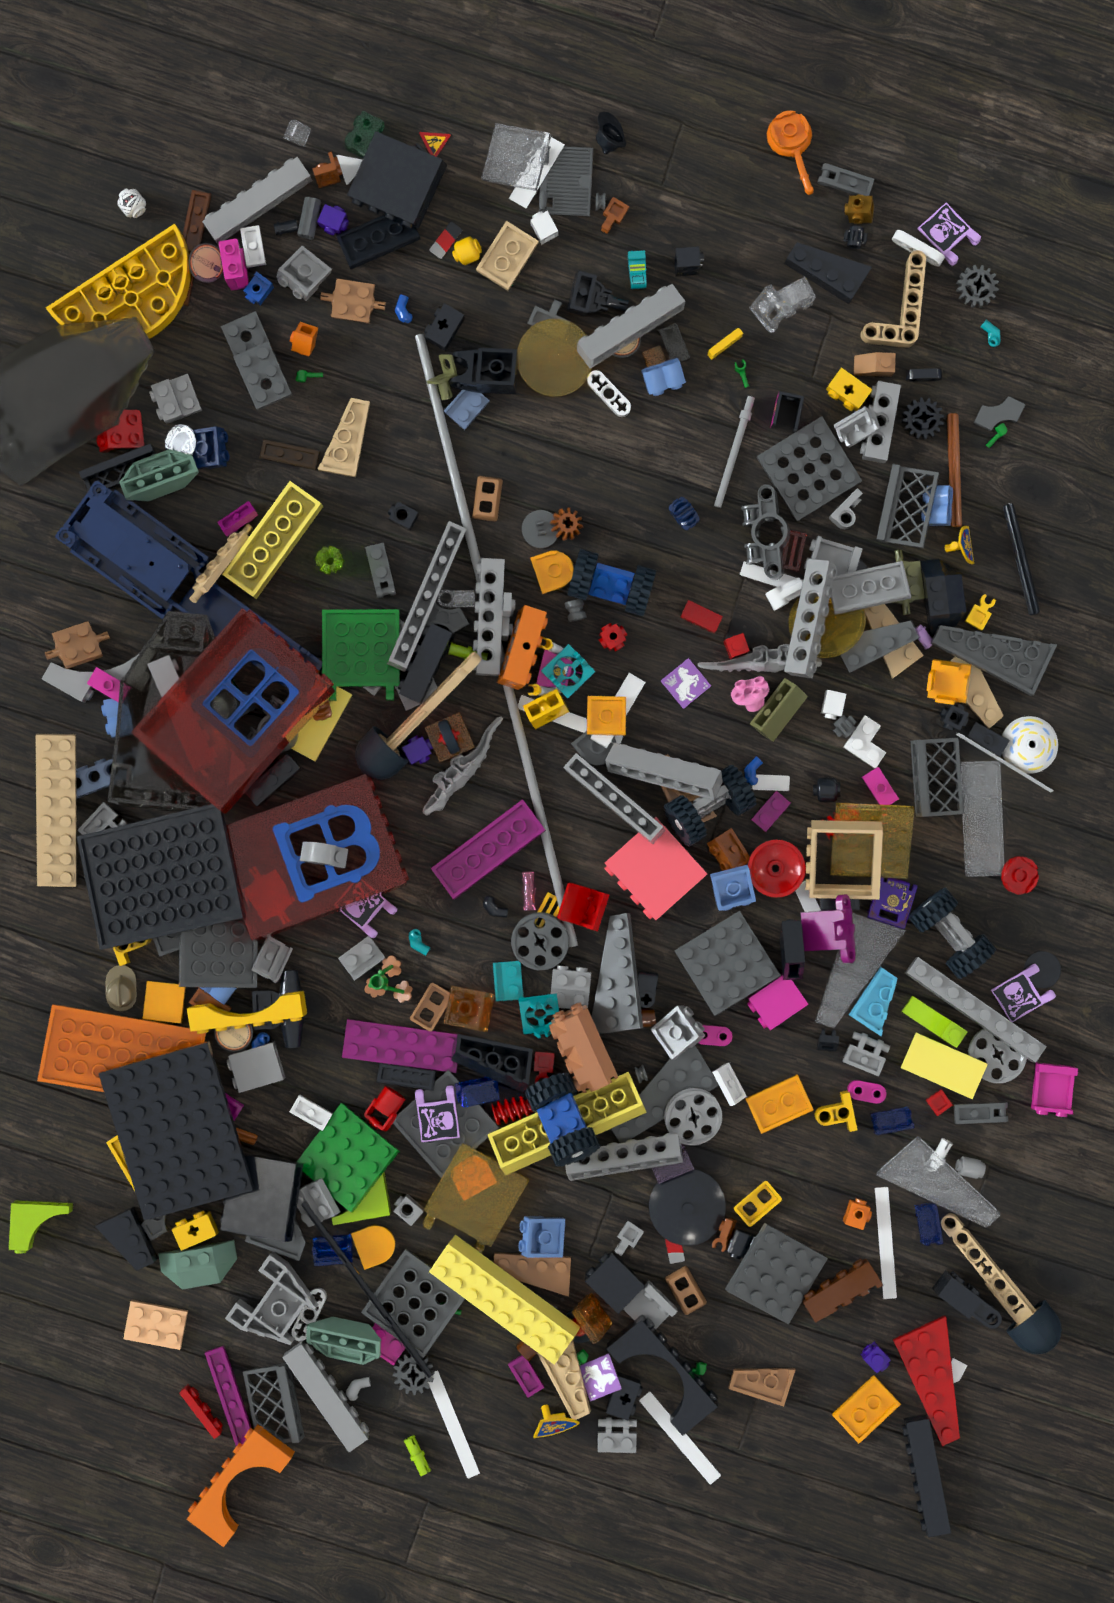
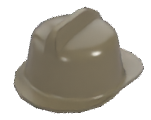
M114 966L109 970L105 981L107 1003L114 1010L126 1011L133 1007L136 1002V976L128 966Z

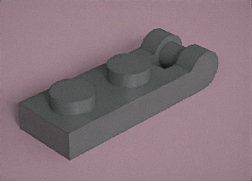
M823 164L821 169L823 171L822 175L819 176L817 181L819 185L829 186L853 195H870L874 182L873 178L830 164ZM830 174H835L834 180L829 178Z
M384 542L365 547L377 598L380 599L389 594L391 596L396 595ZM380 583H388V587L381 588Z
M1008 1102L954 1104V1123L1008 1122V1115H1006ZM994 1109H998L999 1115L994 1116Z

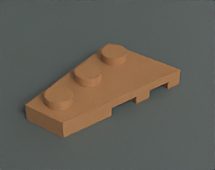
M795 1368L734 1369L728 1388L784 1407Z

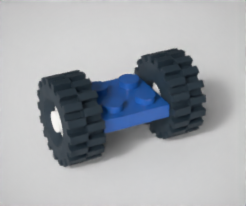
M580 549L570 582L568 596L586 600L589 592L591 596L626 605L625 612L644 616L656 570L638 565L635 574L597 563L599 554Z
M559 1073L549 1078L546 1077L542 1081L536 1082L535 1085H531L525 1092L532 1111L538 1113L550 1141L548 1149L557 1167H562L566 1164L570 1165L573 1162L576 1163L578 1160H583L600 1149V1144L593 1128L586 1126L574 1099L577 1091L569 1073Z

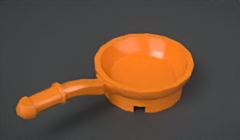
M791 110L784 111L778 114L769 124L766 134L767 141L771 149L777 154L795 157L805 193L811 195L814 188L811 185L801 156L802 152L811 143V126L802 114H797L796 111Z

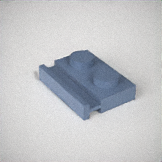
M461 390L444 410V413L465 430L487 406L490 400L482 393Z

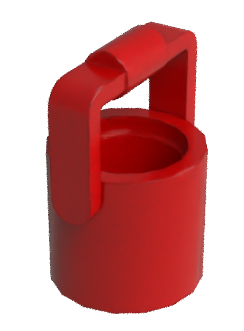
M385 1086L379 1096L372 1101L364 1116L373 1127L386 1132L396 1119V1113L406 1098L391 1087ZM375 1108L389 1117L384 1125L371 1116Z

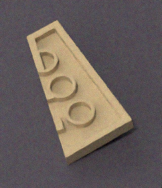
M350 399L341 422L318 467V471L356 478L370 401Z
M573 1340L555 1365L537 1353L571 1419L577 1420L589 1414L591 1409Z

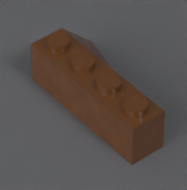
M867 1259L857 1260L852 1264V1268L841 1270L836 1274V1278L831 1281L830 1279L825 1280L820 1284V1288L815 1291L813 1289L809 1290L803 1295L804 1299L802 1302L815 1323L838 1310L837 1306L841 1305L843 1307L851 1304L855 1296L863 1297L869 1294V1290L875 1285L877 1288L883 1286Z

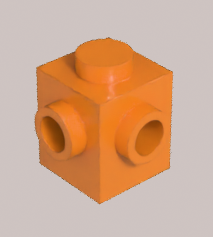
M300 322L290 337V342H292L291 351L310 356L316 344L318 327Z
M856 1198L855 1201L850 1199L843 1222L846 1225L864 1230L866 1222L870 1221L872 1215L870 1207L866 1205L867 1201Z

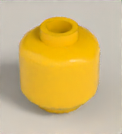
M466 237L457 241L454 244L455 250L452 251L456 262L460 261L463 265L477 261L480 258V253H482L478 240L472 237Z

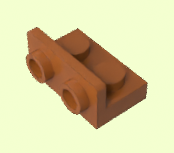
M328 152L331 163H321L316 168H312L319 188L341 182L339 175H342V170L338 157H333L332 152Z
M732 828L707 843L711 854L716 857L722 871L744 866L749 861V854Z

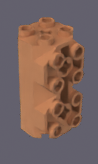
M581 1002L572 1005L571 1009L566 1012L561 1010L553 1014L554 1019L551 1020L552 1024L549 1027L554 1040L557 1038L559 1040L557 1045L562 1057H567L565 1062L569 1073H574L575 1075L572 1078L577 1091L582 1090L583 1093H586L587 1088L590 1091H595L609 1085L612 1082L611 1078L614 1076L617 1079L618 1075L587 1006H582Z

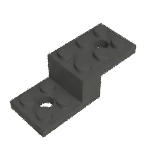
M256 311L221 326L257 411L292 396ZM245 332H249L252 335L251 340L248 342H244L241 339L242 334ZM264 380L272 382L270 389L265 390L262 388L261 385Z

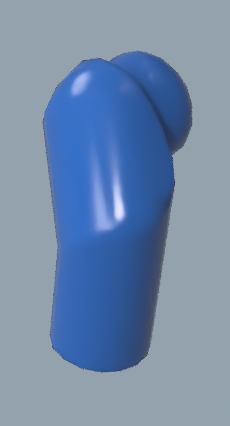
M400 295L395 307V313L401 322L410 323L413 317L406 309L409 298L405 295Z
M757 756L744 769L747 783L752 786L758 783L756 769L763 763Z
M265 1032L259 1033L251 1042L252 1048L265 1045L269 1042L270 1036Z

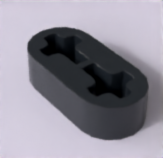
M942 369L906 370L907 382L942 380Z

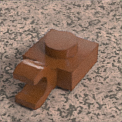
M613 197L603 212V215L607 218L601 227V231L608 234L614 222L620 225L629 210V206Z
M726 1218V1220L721 1222L719 1231H721L720 1238L713 1241V1248H716L717 1243L721 1242L723 1245L721 1251L725 1252L727 1250L728 1241L732 1236L737 1220Z

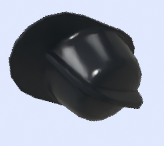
M600 112L598 115L599 130L596 134V141L601 146L603 153L608 154L616 151L619 147H625L626 140L618 119L609 112Z

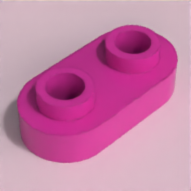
M703 1025L704 1031L707 1032V1037L698 1043L726 1046L732 1041V1032L724 1026ZM725 1033L726 1039L721 1040L719 1035Z
M853 1080L847 1087L851 1098L877 1104L883 1102L886 1098L885 1088L877 1083ZM856 1087L861 1088V1092L859 1094L855 1093ZM879 1091L880 1095L879 1097H874L873 1093Z

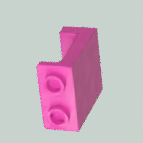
M237 239L219 241L226 283L231 291L246 288L249 284L243 248H239Z
M783 973L780 974L779 978L752 996L747 997L749 1000L747 1005L753 1013L757 1011L760 1016L758 1021L763 1028L768 1027L769 1030H772L808 1005L792 980H783Z
M1036 1062L1031 1108L1036 1110V1114L1048 1115V1112H1055V1115L1060 1117H1067V1114H1073L1071 1106L1074 1077L1078 1074V1068Z

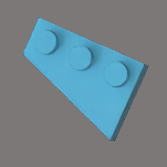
M880 967L849 1015L882 1036L883 1024L888 1015L887 1010L898 978Z

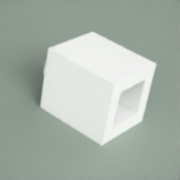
M541 211L532 216L531 226L541 245L558 236V229L548 211L544 213Z
M831 690L825 691L821 713L825 714V718L836 720V717L842 716L846 694Z

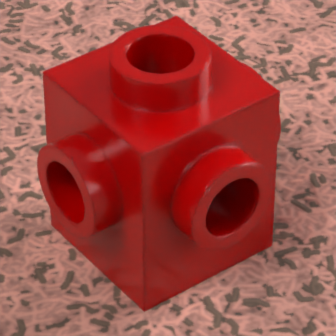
M609 623L601 628L603 632L600 633L601 638L599 641L604 649L608 648L609 651L614 649L616 652L625 646L624 642H626L625 636H627V633L622 625L618 627L617 623L614 625ZM611 633H615L617 635V638L615 640L610 639L609 636Z

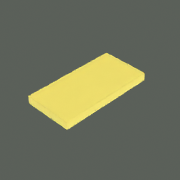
M318 676L312 689L324 688L328 697V687L322 686V678ZM336 687L337 701H329L332 711L331 717L326 720L316 721L309 707L297 725L298 739L291 749L315 762L352 697V694L339 687Z
M916 1032L901 1068L973 1099L988 1063Z

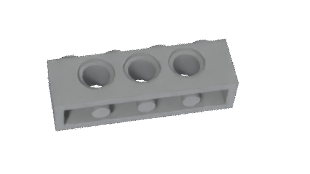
M878 381L875 386H872L870 397L873 398V402L868 408L875 411L877 418L883 419L884 426H880L881 430L866 438L865 442H862L860 454H863V460L879 463L887 461L901 385ZM878 400H886L888 406L885 408L881 407ZM872 437L880 438L881 444L874 445L871 440Z

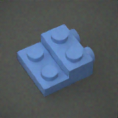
M748 865L710 874L714 897L719 911H726L736 906H746L756 902Z
M524 1216V1221L520 1222V1231L523 1233V1239L519 1241L518 1245L519 1251L522 1252L521 1255L527 1258L563 1257L565 1219Z

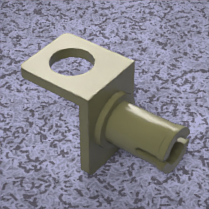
M440 354L439 359L443 373L427 380V384H438L441 400H447L453 397L449 380L458 375L453 356L451 354ZM445 359L449 361L450 369L446 366Z

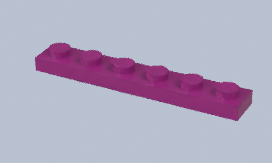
M223 1345L206 1351L205 1356L230 1431L237 1446L239 1442L243 1444L246 1440L244 1436L250 1429L251 1424Z

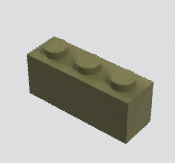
M784 678L751 721L750 725L761 735L774 742L808 696L797 685Z

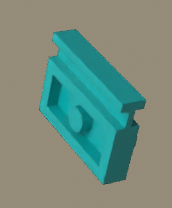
M521 962L493 963L496 1001L524 998Z

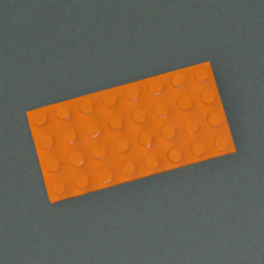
M52 1004L37 1081L104 1092L98 1073L204 1043L206 1033L197 1034V1031L190 1032L188 1027Z

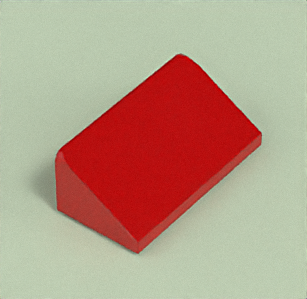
M689 600L680 618L714 634L723 617Z

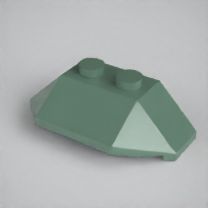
M168 449L133 462L125 476L120 480V485L126 500L151 501L185 488L199 472L192 455Z
M234 1240L189 1247L182 1251L177 1249L158 1253L161 1272L181 1289L221 1283L238 1259Z
M329 1317L307 1324L306 1342L310 1345L312 1344L326 1357L364 1365L381 1356V1339L369 1324L338 1317Z

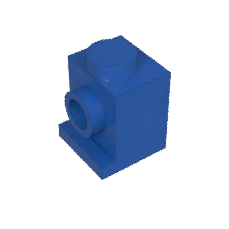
M256 271L255 276L243 291L246 294L245 298L252 304L256 302L261 306L274 286ZM256 286H259V291H253Z

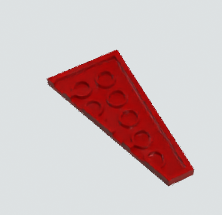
M944 1315L893 1339L942 1446L960 1438L947 1321Z

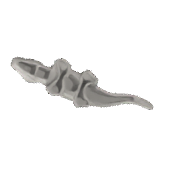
M783 644L778 646V649H768L766 646L760 645L754 647L752 653L723 662H699L698 667L719 670L720 672L724 670L729 672L733 670H755L757 672L775 673L785 669L790 645ZM802 655V660H804L806 655ZM817 658L816 660L817 667H820L822 665V660L820 658Z
M502 717L496 718L488 726L475 750L465 757L461 754L455 756L450 761L451 766L445 772L441 771L433 777V782L438 785V788L423 808V813L426 816L430 815L433 811L443 810L449 797L455 791L464 787L471 776L475 774L477 768L481 766L482 761L487 757L486 753L490 748L489 742L496 728L501 724Z

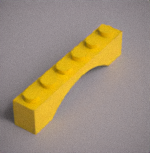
M304 991L285 993L270 1007L254 1013H232L222 1010L211 1003L191 1006L187 1008L190 1032L197 1031V1034L209 1032L208 1029L214 1028L216 1031L227 1030L229 1026H234V1029L246 1027V1024L252 1023L253 1026H261L267 1021H271L272 1024L282 1023L283 1019L299 1021L307 1014Z

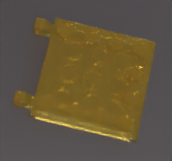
M462 1143L424 1208V1211L428 1214L422 1222L423 1227L430 1230L435 1219L438 1218L477 1239L473 1248L482 1254L485 1245L492 1246L528 1184L529 1179L517 1172L505 1175L497 1161Z

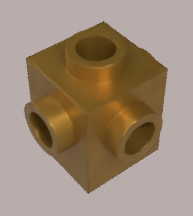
M864 195L849 196V202L845 204V215H848L849 223H872L874 213L873 197Z

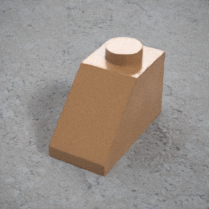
M875 352L855 355L854 375L892 377L895 373L896 353Z

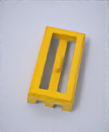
M737 328L709 349V358L711 360L738 341L743 334L741 329Z
M547 892L537 912H542L550 897L552 901L546 913L550 914L557 901L556 896ZM557 906L553 914L555 917L558 915L559 906ZM542 918L539 926H536L540 928L543 927L545 920Z

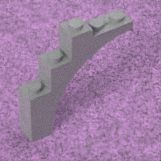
M155 634L149 644L137 656L120 666L103 671L142 692L149 690L153 683V676L147 672L149 669L147 664L156 661L154 658L157 653H161L166 645L164 642L165 638ZM50 663L42 677V680L84 703L87 700L89 701L95 692L94 688L87 684L93 672H78Z

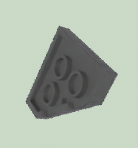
M295 1218L292 1241L281 1242L247 1235L245 1242L299 1261L306 1244V1239Z

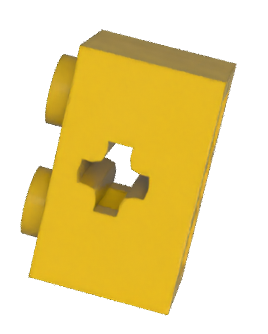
M842 367L826 388L831 398L841 400L844 403V407L850 411H858L872 391L871 388ZM850 388V393L848 395L845 394V391Z
M557 689L523 705L527 717L535 729L569 712L563 697Z
M204 1210L194 1214V1218L187 1221L184 1218L175 1223L176 1226L172 1229V1232L181 1251L212 1238L219 1233L210 1211L204 1213ZM192 1227H194V1228L198 1227L199 1230H198L197 1232H196V1231H191V1228H192Z

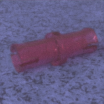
M522 872L523 890H521V894L524 897V911L536 910L535 893H537L534 887V872Z

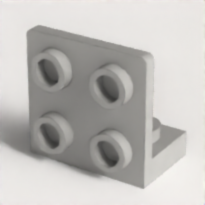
M650 1281L645 1284V1287L623 1309L634 1320L640 1315L650 1318L655 1325V1329L669 1315L673 1317L678 1312L677 1307Z

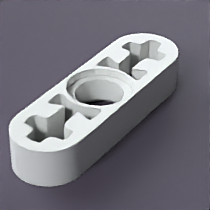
M896 230L892 237L894 243L911 253L916 250L922 251L926 256V261L934 266H940L945 258L941 252L904 231Z
M597 370L590 372L587 377L589 387L617 416H627L631 409L630 402L602 372ZM592 376H599V382L602 385L606 382L607 385L603 386L601 391H598L600 386L596 382L592 383ZM606 389H612L615 395L613 398L607 399L604 397L603 392ZM617 396L620 397V399H618V402L621 405H623L624 403L626 404L625 412L623 410H621L620 412L618 411L619 406L616 402L614 403V405L611 404L616 400Z
M314 1288L310 1292L311 1295L319 1292L321 1293L320 1297L323 1298L317 1302L319 1309L313 1310L314 1318L311 1320L305 1318V1310L311 1309L305 1305L292 1328V1337L297 1341H304L306 1334L298 1336L296 1329H300L303 1322L306 1324L316 1322L327 1299V1293L322 1288ZM307 1325L303 1330L304 1333L307 1331Z

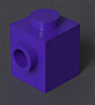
M325 204L317 221L319 227L323 228L324 232L333 236L341 234L342 231L347 229L349 223L347 215L344 213L345 210L338 206L333 208Z
M418 735L409 739V744L402 747L411 765L417 762L423 764L430 760L431 750L434 749L429 739L419 738Z
M875 1341L863 1349L861 1354L863 1360L876 1373L879 1371L883 1372L889 1366L891 1361L889 1356Z

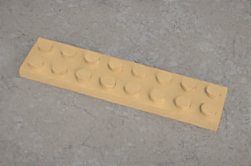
M36 734L37 886H77L76 734Z

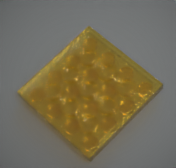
M836 803L834 821L882 822L881 877L908 879L914 806ZM833 833L830 875L871 877L873 834Z

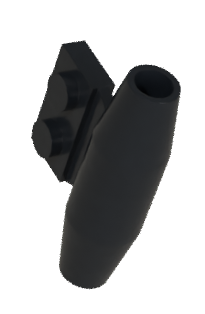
M283 970L279 993L273 990L252 991L253 1013L270 1007L285 993L302 991L298 971ZM303 1017L299 1021L283 1019L282 1023L272 1024L271 1021L264 1022V1025L254 1026V1030L274 1029L281 1025L285 1048L301 1047L304 1025Z

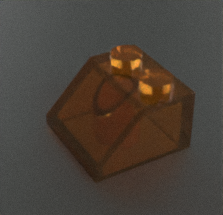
M451 986L444 1024L487 1032L495 994Z

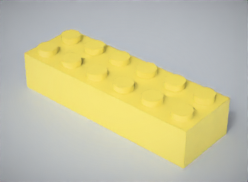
M289 481L222 575L257 599L321 511L323 505Z

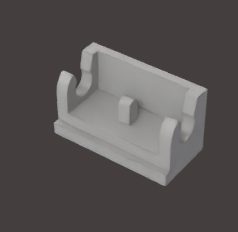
M867 407L861 408L834 424L840 442L844 441L849 448L881 430L875 411Z

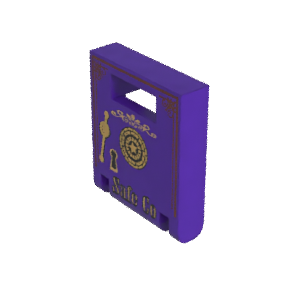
M881 874L879 900L872 899L866 918L905 929L917 885L913 884L910 891V883L887 876L886 882H883L885 875ZM880 909L896 914L895 921L880 917Z

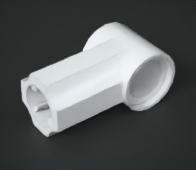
M798 577L783 586H778L767 592L765 595L773 610L775 611L785 606L790 600L800 596L803 582Z

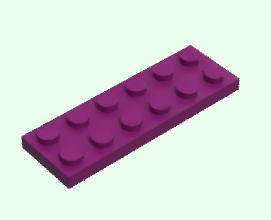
M522 799L433 866L431 870L455 900L546 830Z
M347 1019L342 1058L445 1072L449 1070L452 1073H456L458 1063L451 1061L453 1042L458 1034L434 1030L430 1032L426 1029Z

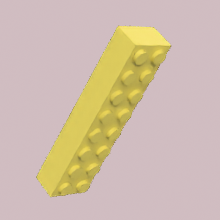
M629 1072L618 1076L617 1079H611L612 1082L609 1085L598 1090L590 1091L588 1089L586 1093L582 1092L574 1096L586 1126L592 1127L595 1135L647 1113ZM538 1113L488 1134L500 1168L505 1175L551 1155L548 1149L550 1141Z
M457 1235L448 1243L429 1271L554 1365L580 1329L578 1324Z

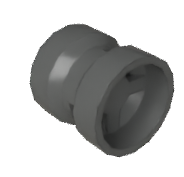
M582 599L564 603L566 610L570 613L567 616L569 622L587 618L586 612L582 610L584 605Z

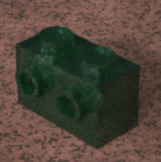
M362 111L361 115H357L353 123L355 127L352 133L349 132L347 134L345 145L347 151L364 158L375 131L382 133L385 126L382 120Z

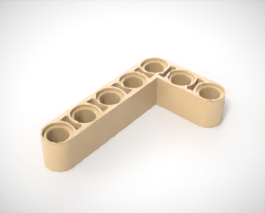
M913 251L906 261L900 325L873 322L866 324L861 331V339L865 343L907 348L913 346L918 339L926 256L922 251ZM912 258H918L921 264L915 265L912 262ZM910 277H916L919 283L913 284L910 281ZM909 295L915 296L916 299H917V302H916V303H911V302L908 300V296H909ZM907 314L913 315L914 318H915V321H914V322H909V321L906 319V315H907ZM867 329L873 330L874 333H875V336H874V337H869V336H867L866 330H867ZM886 331L892 332L893 335H894V338H893V339H888V338L885 336V332H886ZM905 333L911 334L912 337H913V340H912V341H907V340L904 338V334H905Z

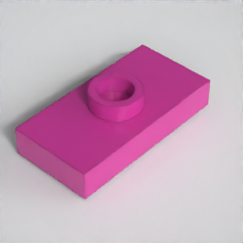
M96 667L87 682L88 685L118 703H122L131 688Z
M879 767L862 776L881 809L886 808L899 799Z

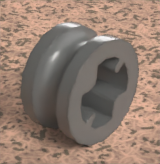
M596 193V211L600 208L605 211L606 193L602 195Z
M643 1064L640 1068L634 1067L639 1084L643 1080L648 1081Z

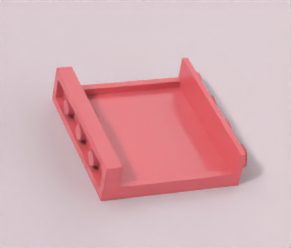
M655 817L654 819L665 829L657 841L651 844L640 833H637L612 857L604 862L607 865L604 869L611 877L615 874L619 879L618 885L624 891L628 889L632 893L630 898L636 905L641 903L645 908L643 912L649 919L654 918L657 920L702 880L707 873L659 819Z

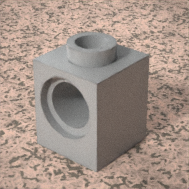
M408 1194L405 1197L400 1196L394 1203L396 1206L394 1212L410 1226L413 1225L425 1209ZM409 1204L412 1206L413 1211L406 1213L403 1211L402 1206Z

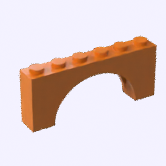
M259 1424L254 1429L250 1427L244 1436L246 1438L244 1443L241 1444L239 1442L233 1450L235 1455L225 1460L221 1466L224 1468L222 1472H216L210 1480L213 1484L209 1488L205 1487L199 1495L200 1501L198 1503L194 1501L188 1509L190 1514L187 1520L222 1547L227 1544L239 1526L230 1516L226 1506V1490L229 1482L238 1473L252 1467H267L281 1473L295 1452Z

